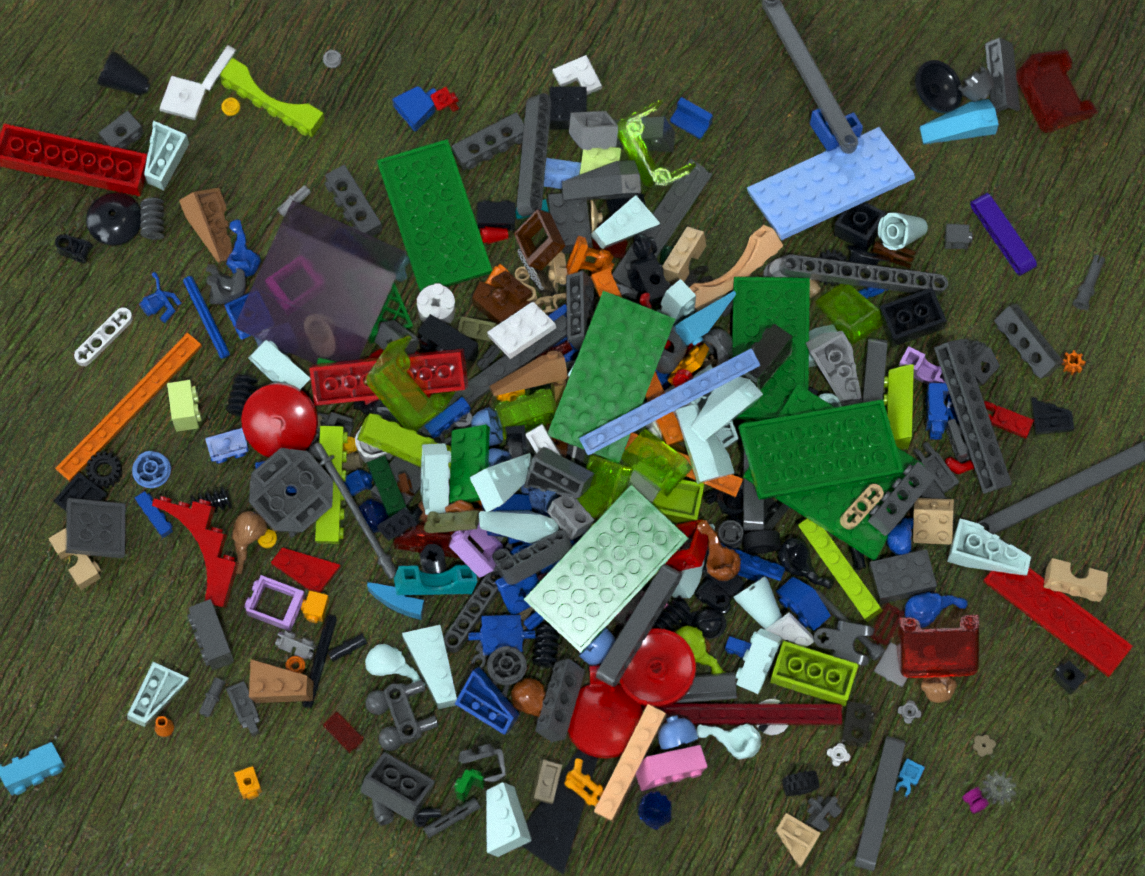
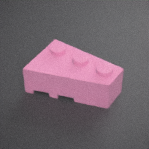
M697 745L646 757L642 761L636 777L641 791L670 782H678L690 776L691 778L699 777L707 768L701 746Z

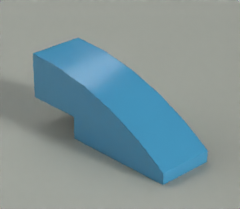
M368 582V591L385 606L400 614L422 620L425 606L424 600L407 597V595H397L396 588L392 586Z

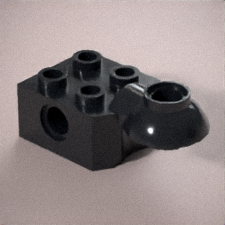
M635 234L633 250L640 261L635 262L631 269L628 270V279L632 288L638 292L637 301L639 305H641L639 302L641 295L649 293L650 305L653 308L661 305L660 303L666 291L671 286L665 280L663 266L658 263L654 254L657 252L654 238L643 234Z

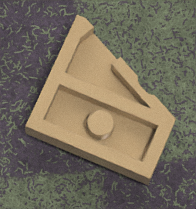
M787 813L776 829L778 836L793 859L801 867L821 833Z

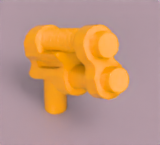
M575 759L574 770L568 772L564 784L585 799L588 805L592 804L595 807L599 802L597 796L601 798L604 792L603 786L594 783L588 774L584 776L581 773L583 760ZM585 786L592 791L591 795L583 789Z

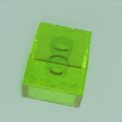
M840 284L815 301L838 331H843L852 345L883 325L879 309L850 285Z
M646 429L638 435L621 457V460L666 497L670 495L692 469L685 457Z
M590 454L586 469L593 472L594 476L590 488L577 500L590 513L591 517L599 519L627 489L634 468Z

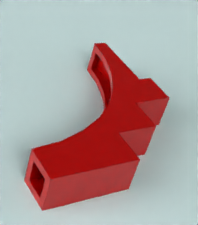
M160 496V499L154 498L152 506L168 512L181 521L190 530L199 544L207 570V589L204 601L211 599L213 605L226 608L239 562H235V557L223 555V558H221L227 535L222 534L223 530L211 527V530H209L215 507L210 506L211 502L199 499V502L193 501L192 507L189 508L190 504L179 501L177 505L171 503L172 499Z

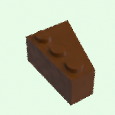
M481 281L472 296L473 306L498 325L531 303L526 300L518 305L508 296H506L505 301L502 303H496L491 297L492 291L496 287Z

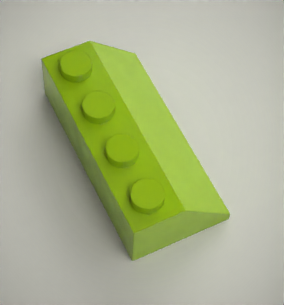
M914 364L890 369L888 375L884 376V388H887V394L883 395V402L886 406L896 446L899 449L908 450L912 438Z

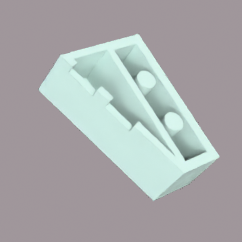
M153 121L144 175L148 184L165 190L189 146V141L186 134Z
M635 195L590 235L604 249L631 238L635 234H641L660 225V222Z
M680 279L666 291L660 303L663 307L661 310L658 309L657 312L675 318L673 325L676 326L694 314L696 295Z
M263 341L248 357L273 383L290 384L301 389L311 379L292 363V360L287 355L282 354L278 350L277 345L272 341Z
M446 444L422 445L420 495L425 515L432 511L438 514L446 513L445 507L449 505L448 479H450V468L448 463H451V452L447 451Z
M762 628L758 632L754 631L750 643H752L751 648L746 650L743 661H745L744 666L739 668L735 678L738 679L736 685L757 694L761 691L783 637Z
M503 782L487 790V853L499 857L532 840L515 787Z

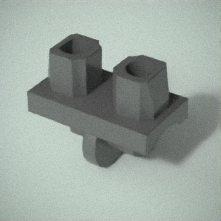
M819 796L816 800L810 798L808 800L810 807L807 812L812 815L805 823L820 831H825L830 823L824 816L829 813L835 818L842 811L836 803L838 799L835 796H827L825 799Z

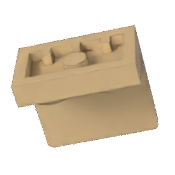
M918 498L914 503V543L952 544L954 499Z

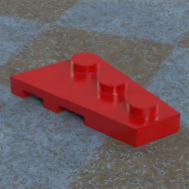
M281 548L271 561L272 566L306 590L318 593L324 590L341 568L340 564L286 548Z

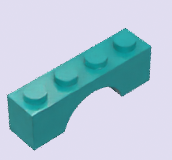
M455 565L452 569L438 574L424 573L418 566H399L394 577L397 595L472 594L478 582L476 574L467 565Z

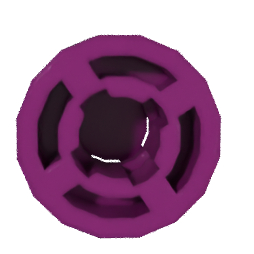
M979 787L972 789L962 797L965 803L970 805L972 814L978 813L989 805L987 799L982 797V791Z

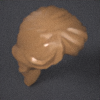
M253 511L241 513L233 525L232 539L234 540L235 551L238 554V559L235 562H239L237 575L242 574L243 564L247 558L248 544L264 536L268 528L264 519Z
M926 645L923 648V652L931 661L927 669L928 673L921 682V689L931 702L941 703L948 701L957 688L956 680L941 674L940 661L937 658L934 645Z

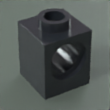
M1068 661L1065 665L1061 663L1055 669L1056 675L1053 679L1071 695L1084 682L1087 676ZM1064 673H1070L1073 676V680H1067L1064 677Z

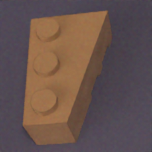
M250 660L249 698L255 703L313 701V681L308 676Z

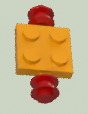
M700 342L695 346L692 343L689 344L686 356L668 378L672 386L674 385L676 388L693 379L692 372L701 367L709 348L705 343Z

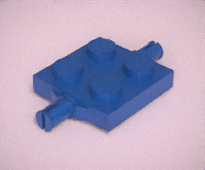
M521 615L482 616L480 632H468L469 641L480 640L483 646V656L491 655L496 649L504 646L516 648L522 653L523 640L535 639V630L523 631Z

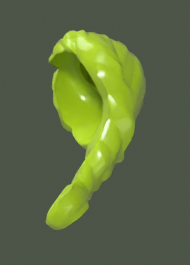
M683 626L674 632L689 644L696 662L710 666L712 668L711 674L725 673L719 666L717 659L706 652L705 638L702 635V631L697 627Z

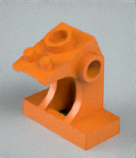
M578 236L565 268H567L568 275L577 273L580 269L592 271L591 274L608 268L612 272L615 265L612 263L614 256L604 249L596 250L589 248L585 237ZM586 256L595 257V262L585 261Z

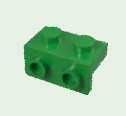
M465 769L462 778L458 777L454 785L458 800L465 802L472 785L484 789L485 782L482 773L471 769V771Z

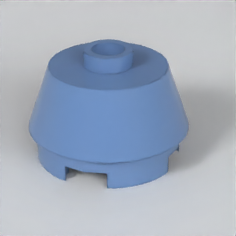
M153 451L140 454L132 467L135 481L146 488L161 486L167 481L171 472L168 459L163 454Z

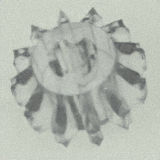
M997 771L994 772L993 776L988 774L986 777L988 781H983L982 783L986 787L982 789V793H988L986 799L992 798L993 805L996 804L997 800H999L1000 805H1004V800L1010 802V796H1014L1016 793L1012 790L1016 787V784L1009 783L1012 780L1011 776L1007 779L1004 778L1005 772L1001 776H999ZM997 785L1001 786L1000 792L996 791Z

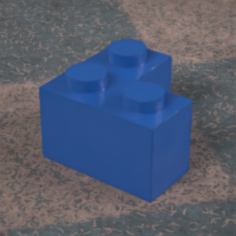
M820 109L812 111L810 125L827 152L836 149L840 145ZM855 113L846 115L845 118L857 138L861 137L863 126Z
M792 577L776 591L780 597V604L784 608H790L792 612L798 615V621L805 628L808 627L815 631L831 616L815 589L795 577Z

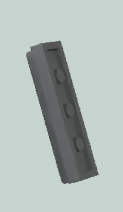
M997 38L985 43L987 68L990 70L995 86L990 90L991 103L995 107L996 113L1007 108L1019 111L1020 105L1013 44L1002 38Z
M735 672L696 675L688 693L676 703L737 699Z

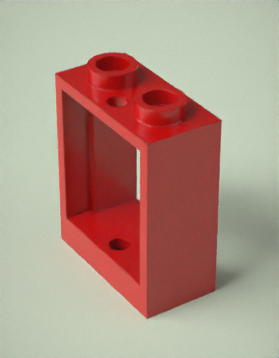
M703 519L675 525L688 539L693 538L690 549L677 550L665 563L666 565L677 571L702 566L709 542L708 535L698 531V524Z

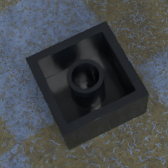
M550 87V130H569L571 113L587 112V87Z
M866 202L842 212L836 221L834 236L867 252L878 236V225L880 219L886 216V212Z

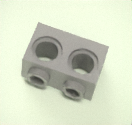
M563 495L553 500L547 511L559 527L567 532L571 540L586 533L594 522L590 513L583 508L575 497Z

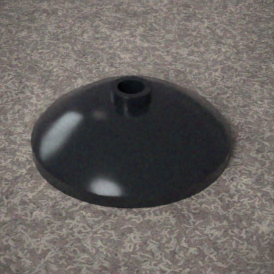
M930 60L923 63L918 68L915 76L916 89L923 103L938 113H949L960 105L962 92L958 89V86L961 82L955 71L949 65L939 60Z
M108 193L97 198L91 204L86 215V225L91 236L98 242L109 246L122 245L131 241L140 231L141 209L138 203L126 194ZM111 212L116 213L114 216H110Z

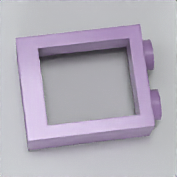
M480 522L477 529L459 530L452 534L449 547L479 578L494 570L495 563L492 555L495 551L503 549L504 546L495 536H488L486 530L480 529ZM469 535L483 548V554L467 539Z
M261 575L259 581L256 580L254 582L252 597H248L244 608L247 615L291 631L301 609L302 602L306 597L304 591ZM265 587L293 597L283 621L255 611Z

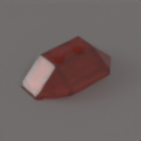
M425 523L417 524L396 538L393 543L394 549L421 553L426 545L436 544L443 549L445 557L461 559L449 547L452 540L451 536L455 531L427 533L424 530Z

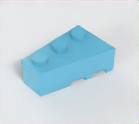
M51 742L29 751V755L20 760L18 757L13 758V763L2 767L0 764V778L11 795H19L25 792L27 787L42 783L47 776L59 774L65 765Z

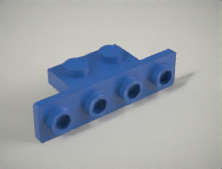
M721 543L723 547L732 549L740 555L741 566L737 575L755 582L760 580L763 575L781 581L785 571L783 566L744 553L741 550L730 548Z

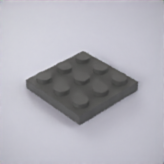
M68 498L66 501L65 553L124 558L125 504Z

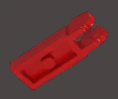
M984 401L986 409L995 413L993 417L988 414L992 426L1022 438H1027L1034 421L1033 419Z

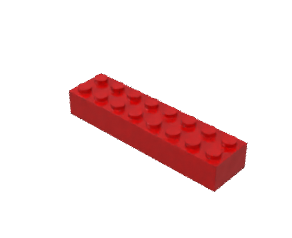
M3 124L0 133V167L141 196L146 179L144 173L148 154Z
M464 349L314 364L309 368L314 406L466 390L469 387Z

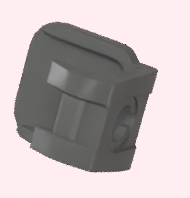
M967 338L963 339L978 386H982L1000 365L993 351L985 343L971 341ZM981 362H987L984 366V372L981 370Z
M491 744L478 747L477 755H475V752H472V749L459 752L460 756L457 762H462V764L496 755L501 774L484 778V781L495 782L505 776L504 757L501 749H494Z

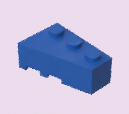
M480 667L472 671L455 702V705L504 735L511 731L520 715Z

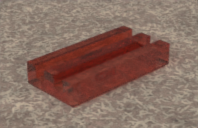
M887 603L874 627V634L869 636V638L887 646L905 612ZM888 610L892 611L879 636H875ZM894 615H899L887 638L883 640L882 637Z

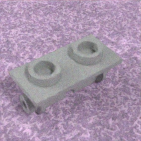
M285 630V632L282 631L277 634L281 637V639L277 638L275 643L279 649L292 653L293 647H296L294 655L306 660L312 659L314 655L312 650L318 648L317 645L313 644V640L305 637L300 639L292 631Z

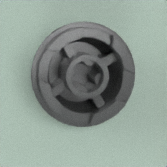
M984 66L980 67L981 71L979 73L974 71L964 80L966 83L964 86L961 84L958 86V89L962 92L961 95L973 102L980 98L982 100L991 94L990 90L995 86L990 70L987 71Z
M509 646L496 649L490 655L487 662V670L490 677L503 685L518 682L524 676L527 667L524 655L518 649Z

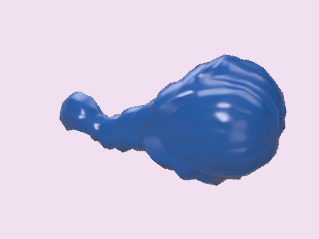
M234 220L230 223V229L237 234V240L234 243L232 253L227 258L226 265L233 274L237 272L236 268L242 269L245 272V278L256 273L260 266L261 258L257 253L247 249L245 244L246 235L242 230L240 220Z
M914 517L903 518L902 522L897 524L888 534L887 545L898 556L911 552V529L914 528Z
M920 593L907 601L905 617L910 626L923 628L931 624L943 608L954 604L959 608L966 609L968 602L966 599L957 598L952 595L940 596L937 593Z

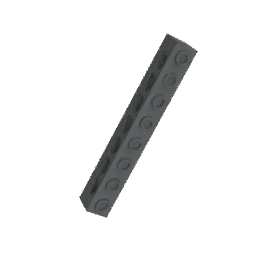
M963 339L950 341L935 347L934 349L983 494L1012 485Z

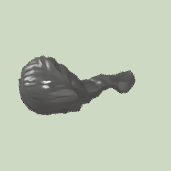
M715 328L702 336L703 344L705 343L707 347L712 346L713 350L717 353L718 365L728 361L734 355L732 352V337L725 330Z

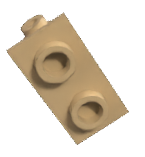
M561 251L547 265L550 268L548 279L552 281L553 288H555L556 283L566 284V276L568 275L567 268H560L566 267L565 254Z

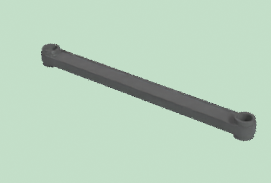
M762 0L763 9L838 141L841 150L847 154L853 153L858 145L857 136L850 127L780 0Z
M1145 441L979 521L978 524L985 527L989 533L997 534L1145 462Z

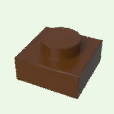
M406 473L399 474L397 486L400 493H403L407 498L414 496L410 477Z

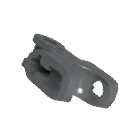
M838 620L837 630L831 628L818 629L814 634V642L819 647L832 649V656L859 665H869V657L858 653L854 648V642L858 636L873 635L875 628ZM824 632H826V636L829 637V640H826L823 643L822 639L819 638V636L823 635Z

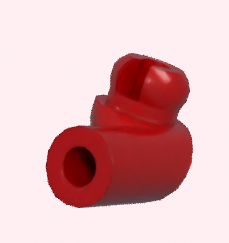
M948 457L945 460L949 469L957 475L974 469L971 460L960 463L953 457Z

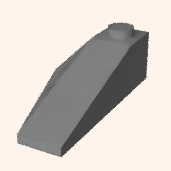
M843 331L822 333L808 341L806 345L842 406L861 403L862 397L853 349Z

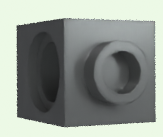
M946 224L945 249H967L969 243H972L973 233L969 231V225Z

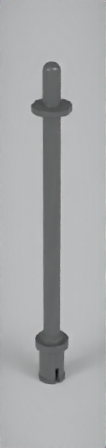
M316 443L315 449L322 460L319 466L325 465L376 552L378 565L382 566L389 580L394 578L397 569L391 560L392 556L383 551L332 463V460L335 458L334 455L329 457L322 444Z

